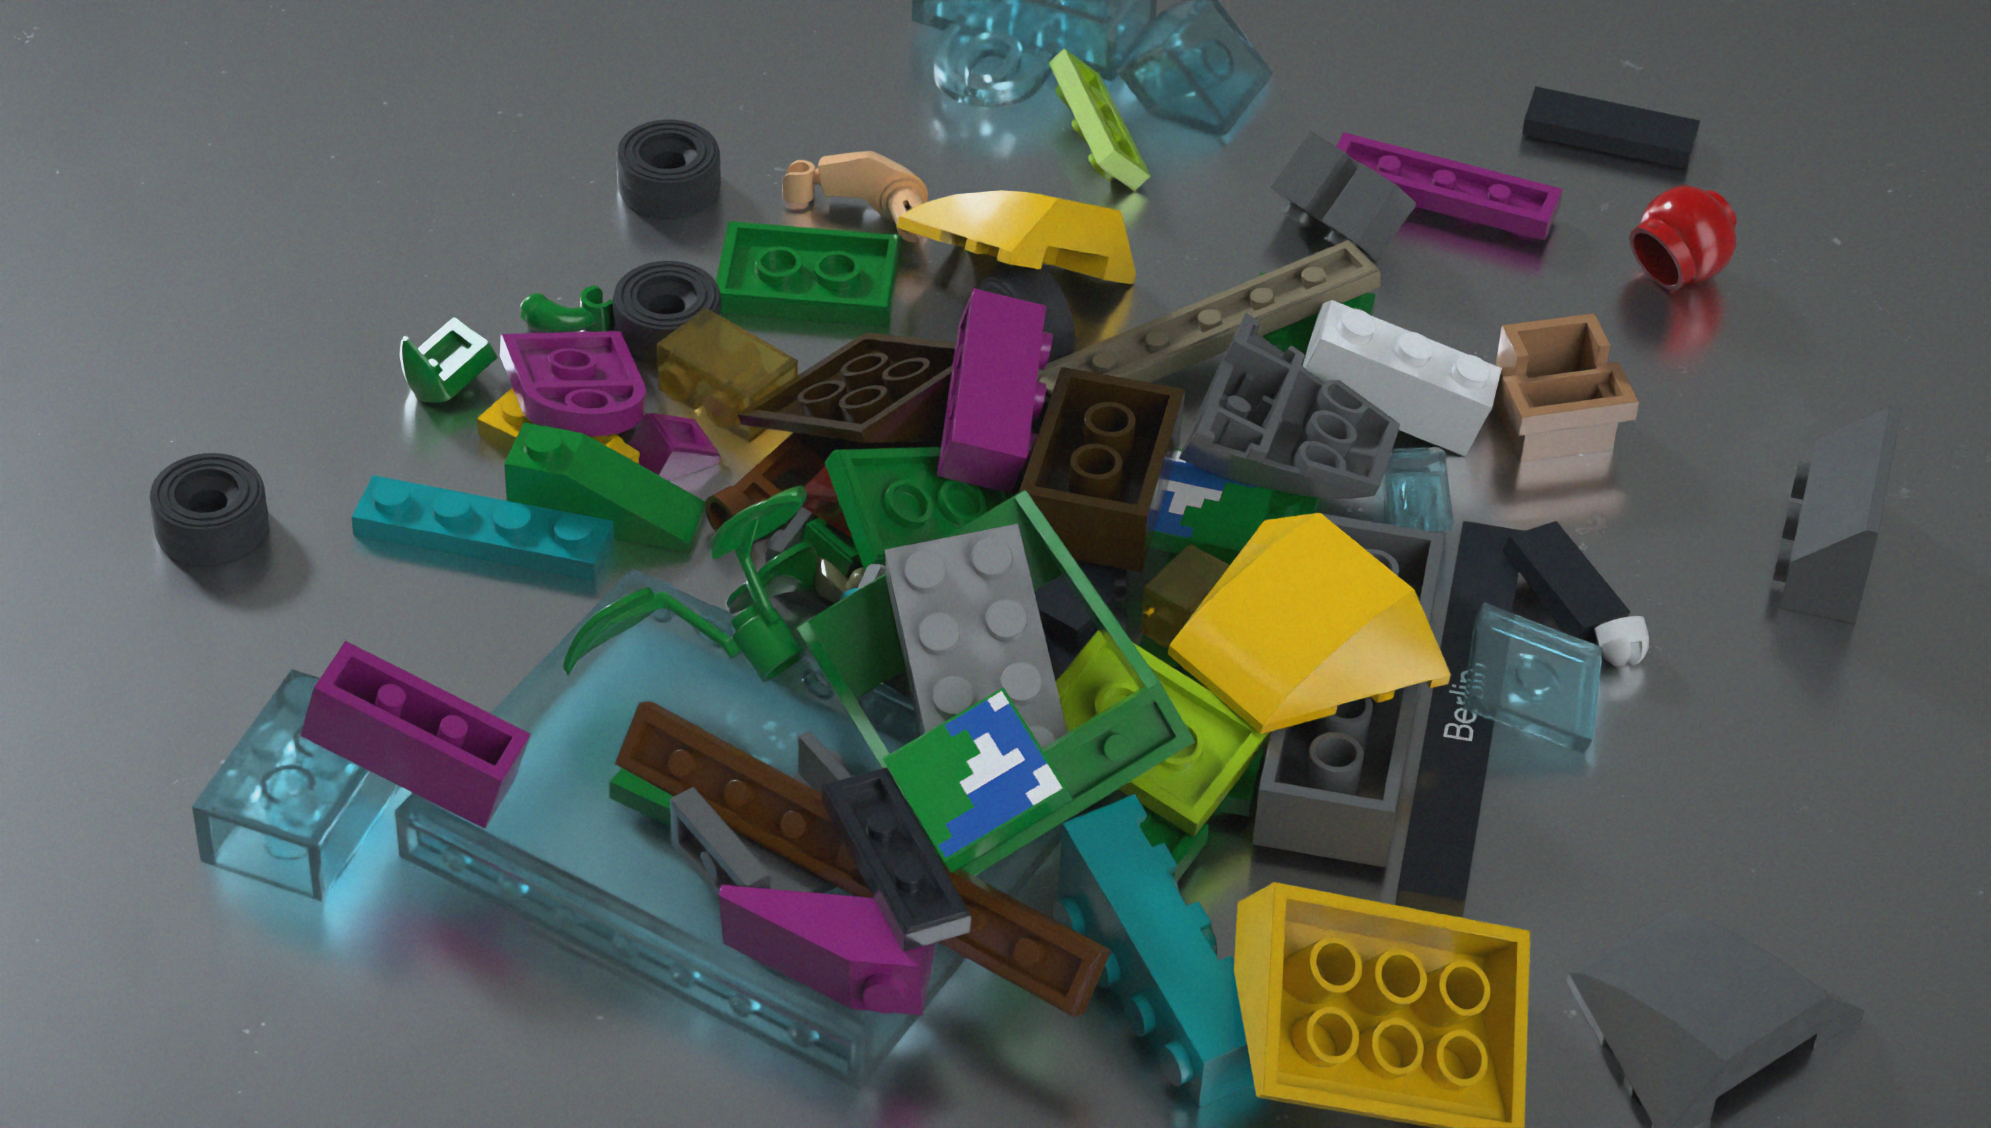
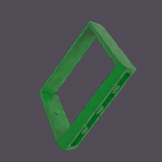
M1026 490L1021 491L947 537L1018 524L1034 592L1062 576L1135 681L1139 690L1042 748L1068 789L1073 801L960 868L973 876L991 867L1195 742L1156 675ZM885 573L796 627L881 768L887 767L883 758L890 755L856 699L906 670ZM910 806V808H911L913 814L915 815L917 821L919 822L921 828L923 829V831H924L926 837L928 838L930 844L932 845L934 851L936 852L937 856L941 858V856L939 855L937 849L935 848L934 844L932 843L931 839L929 838L928 834L926 833L925 829L923 828L922 824L920 823L919 819L917 818L915 812L913 811L912 807Z

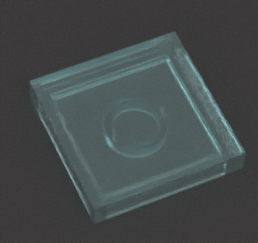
M1484 603L1476 614L1463 709L1584 754L1594 737L1603 647Z

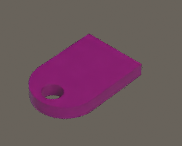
M621 331L501 334V360L523 414L533 423L584 433L588 436H606L627 431L642 421L645 413L646 386Z

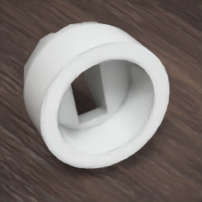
M1643 616L1615 619L1601 624L1594 629L1597 645L1603 658L1615 667H1624L1627 663L1630 666L1639 664L1649 649V634Z

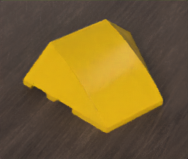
M999 190L956 194L917 205L899 215L896 228L939 242L965 247L964 250L973 253L997 257V261L1010 265L1041 269L1042 264H1047L1102 280L1134 285L1136 277L1121 210L1029 192Z
M1321 513L1264 520L1170 643L1168 649L1169 656L1260 734L1334 715L1338 705L1366 697H1371L1377 703L1393 699L1396 689L1426 682L1429 688L1449 684L1451 676L1415 590Z

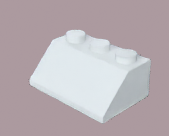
M1333 300L1323 303L1318 312L1303 362L1304 368L1324 382L1328 380L1342 381L1400 423V431L1462 456H1466L1492 409L1502 368L1485 362L1479 357L1465 354L1430 340L1419 333L1410 332L1373 317L1362 310L1353 309Z

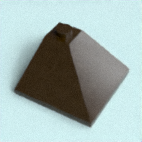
M865 332L737 413L740 424L865 443L942 442L956 342Z

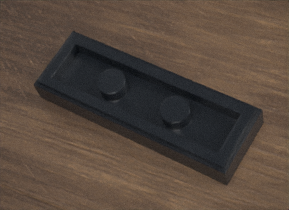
M1535 86L1524 118L1522 134L1688 169L1698 135L1700 120Z
M885 767L822 785L821 802L902 951L905 952L969 933L971 914L889 769Z

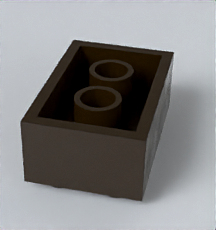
M1060 368L1019 493L1023 490L1027 491L1074 560L1142 573L1180 446L1185 389L1072 368Z

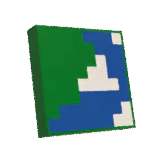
M1179 449L1149 548L1231 565L1264 520H1267L1276 490L1243 484L1198 468L1179 459L1182 449Z
M1004 687L883 758L950 873L1073 801L1068 789Z

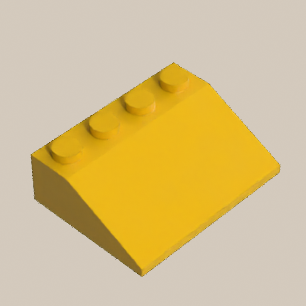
M1276 882L1242 899L1237 904L1234 975L1257 1098L1432 1128H1525L1530 931Z

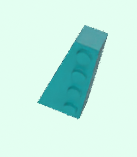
M1134 794L1062 823L1057 901L1053 903V915L1056 921L1111 950L1098 984L1103 988L1110 987L1122 1003L1126 1019L1132 1030L1138 1036L1145 1035L1158 1052L1161 1065L1168 1079L1175 1086L1182 1085L1198 1108H1201L1254 1085L1234 975V958L1231 955L1221 960L1218 959L1217 942L1211 927L1212 922L1199 901L1190 905L1185 904L1172 873L1176 872L1178 865L1164 842L1151 847L1140 828V822L1145 821L1147 813Z

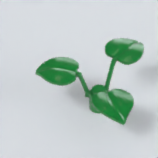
M800 485L789 488L738 512L715 532L708 544L707 549L713 559L720 558L735 549L736 557L747 579L745 583L731 593L725 602V609L729 614L741 611L730 622L731 627L735 631L731 638L668 593L661 591L654 594L650 587H646L606 606L583 625L572 640L565 656L563 671L566 675L569 676L576 662L592 649L635 626L658 609H668L720 645L730 659L742 653L763 683L780 676L803 658L806 652L776 608L772 607L769 599L788 592L813 591L814 575L817 568L816 550L810 541H803L771 559L758 572L750 557V551L753 541L780 527L800 509L807 496L804 487Z

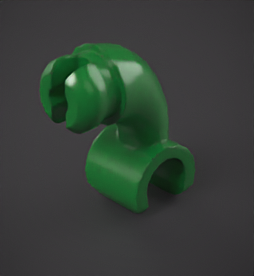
M595 285L587 287L581 292L580 307L577 308L561 306L552 300H548V298L540 293L528 295L520 305V308L523 310L520 313L521 319L528 324L531 330L538 333L578 332L583 329L589 332H607L614 328L613 300L610 299L603 303L602 289Z

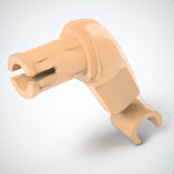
M873 151L823 156L819 160L818 168H815V165L809 161L796 160L788 167L787 174L783 177L782 196L787 202L806 203L812 201L815 198V185H821L824 197L862 198L882 217L895 222L896 225L899 215L917 205L928 202L927 187L915 173ZM897 228L900 236L906 241L919 242L917 234Z

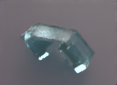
M1439 447L1392 449L1383 476L1384 524L1437 533L1454 531L1445 451Z

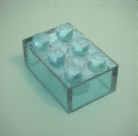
M291 669L195 801L192 811L200 862L323 902L401 787L300 736L313 688L320 678Z

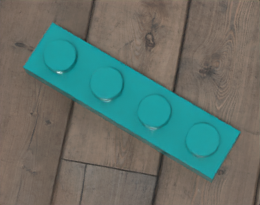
M372 475L351 516L353 535L594 582L614 541V524L611 520Z

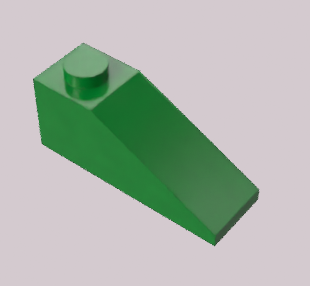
M524 422L504 463L507 501L611 520L614 524V539L689 553L706 514L704 500L584 433Z

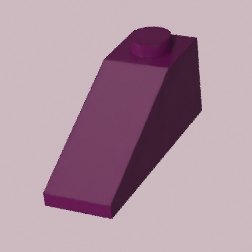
M721 885L719 906L723 944L850 1009L876 1011L884 1014L923 1015L935 953V943L903 952L874 898Z

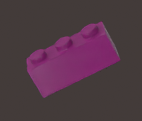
M973 288L958 324L937 471L938 477L1012 493L1021 470H1027L1038 434L1030 432L1032 419H1039L1046 394V383L1037 381L1038 369H1045L1053 339L1052 333L1043 331L1046 313L1045 305Z
M345 641L313 688L300 736L486 829L515 781L531 734Z

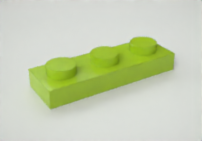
M1064 48L1049 62V65L1059 84L1055 88V92L1060 100L1072 110L1075 117L1071 125L1079 137L1090 147L1092 153L1088 156V160L1092 167L1107 181H1112L1116 178L1135 191L1151 176L1101 75Z

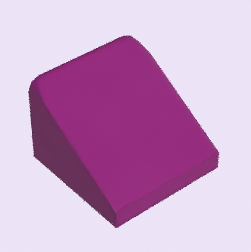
M646 413L629 442V446L640 453L638 458L639 465L668 481L717 465L721 459L716 447L696 420L691 418Z

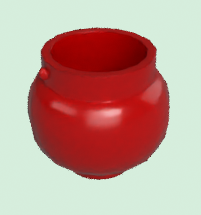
M1686 185L1676 186L1656 196L1644 210L1641 223L1631 230L1629 236L1630 247L1636 261L1655 283L1665 289L1676 291L1687 283H1699L1715 276L1729 264L1736 248V215L1730 204L1715 191H1704L1701 188Z

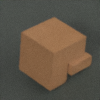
M1595 313L1502 325L1496 366L1502 368L1493 405L1520 462L1613 450L1618 422L1636 420L1639 401L1620 363H1607L1610 343Z

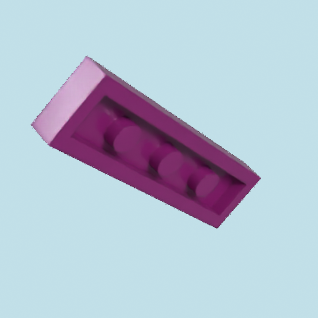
M1343 132L1336 146L1360 164L1363 163L1396 184L1417 204L1415 207L1453 216L1462 221L1476 222L1507 230L1516 235L1545 240L1560 207L1562 188Z

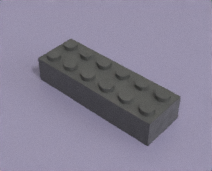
M1323 514L1415 590L1427 620L1431 624L1445 534ZM1420 683L1396 689L1393 699L1377 703L1371 697H1366L1338 705L1334 715L1271 731L1259 786L1253 844L1387 868Z

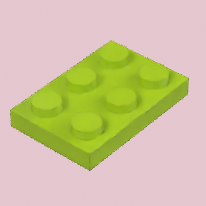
M1099 630L1056 681L1067 732L1072 731L1139 690V687ZM1134 644L1162 684L1195 742L1118 789L1128 796L1135 794L1142 805L1195 837L1268 743L1270 732L1260 734L1211 691Z

